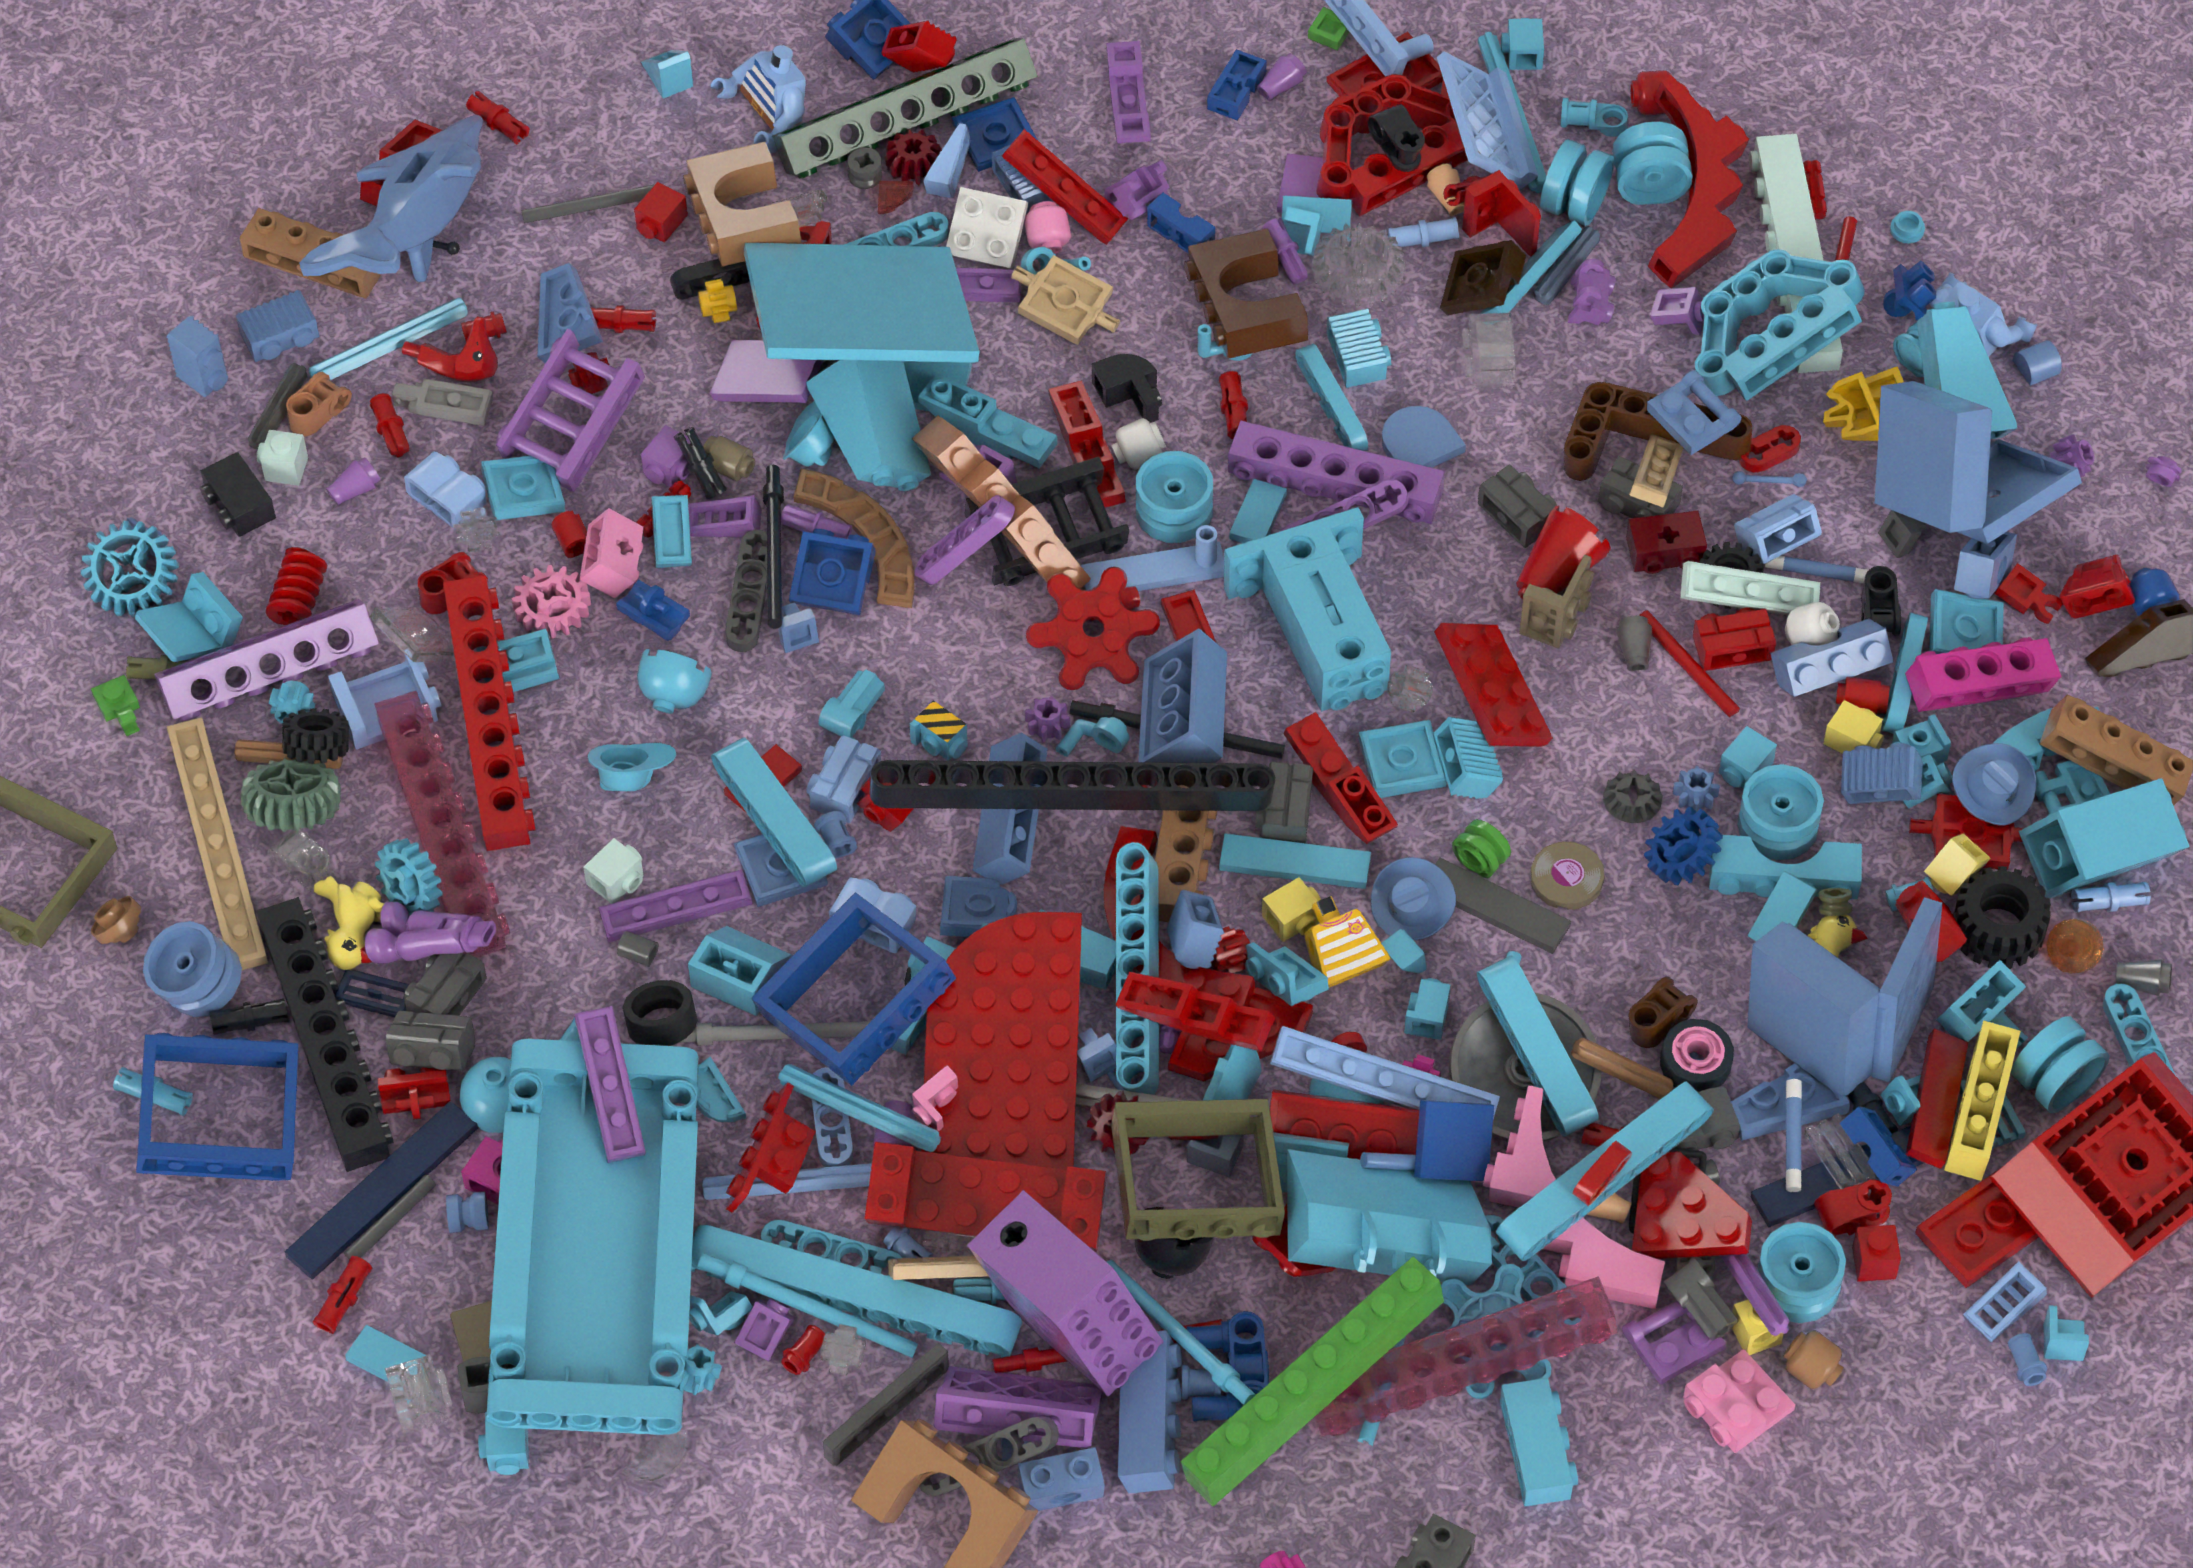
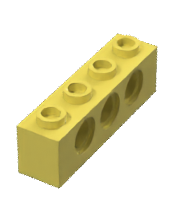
M1983 1020L1975 1043L1944 1171L1982 1181L1990 1159L2020 1030Z

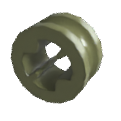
M1828 888L1818 892L1819 900L1823 901L1819 905V912L1821 914L1841 916L1853 911L1852 904L1848 902L1852 898L1851 890L1846 888Z

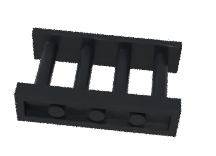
M1100 457L1011 484L1019 495L1033 505L1043 502L1051 504L1066 540L1064 546L1076 560L1102 551L1105 554H1112L1121 550L1124 544L1128 543L1130 530L1128 525L1124 524L1113 528L1097 489L1102 484L1104 473ZM1078 491L1084 493L1100 531L1083 538L1079 537L1064 500L1066 495ZM966 498L964 514L967 519L979 509L970 498ZM999 532L990 540L999 561V565L993 566L992 582L994 586L1002 583L1005 586H1012L1021 582L1024 576L1037 572L1025 557L1013 560L1002 532Z

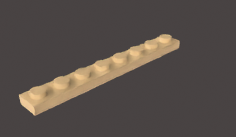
M201 717L166 726L222 939L238 954L242 970L268 964L203 719Z

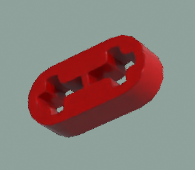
M1789 425L1777 426L1751 440V452L1755 455L1762 453L1761 460L1758 461L1755 457L1749 459L1748 452L1741 456L1739 463L1746 471L1752 473L1765 471L1795 456L1800 449L1801 435L1798 430ZM1781 437L1785 441L1791 439V445L1787 446L1785 443L1778 445V440Z
M1613 1142L1580 1179L1572 1194L1587 1206L1591 1205L1624 1168L1632 1152L1620 1142Z

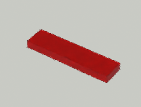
M1025 129L1002 155L1006 161L1057 205L1064 208L1072 218L1100 242L1107 245L1128 220L1126 216L1123 217L1117 208Z
M1934 1028L1928 1036L1917 1099L1921 1106L1913 1115L1906 1155L1941 1169L1947 1160L1969 1042Z

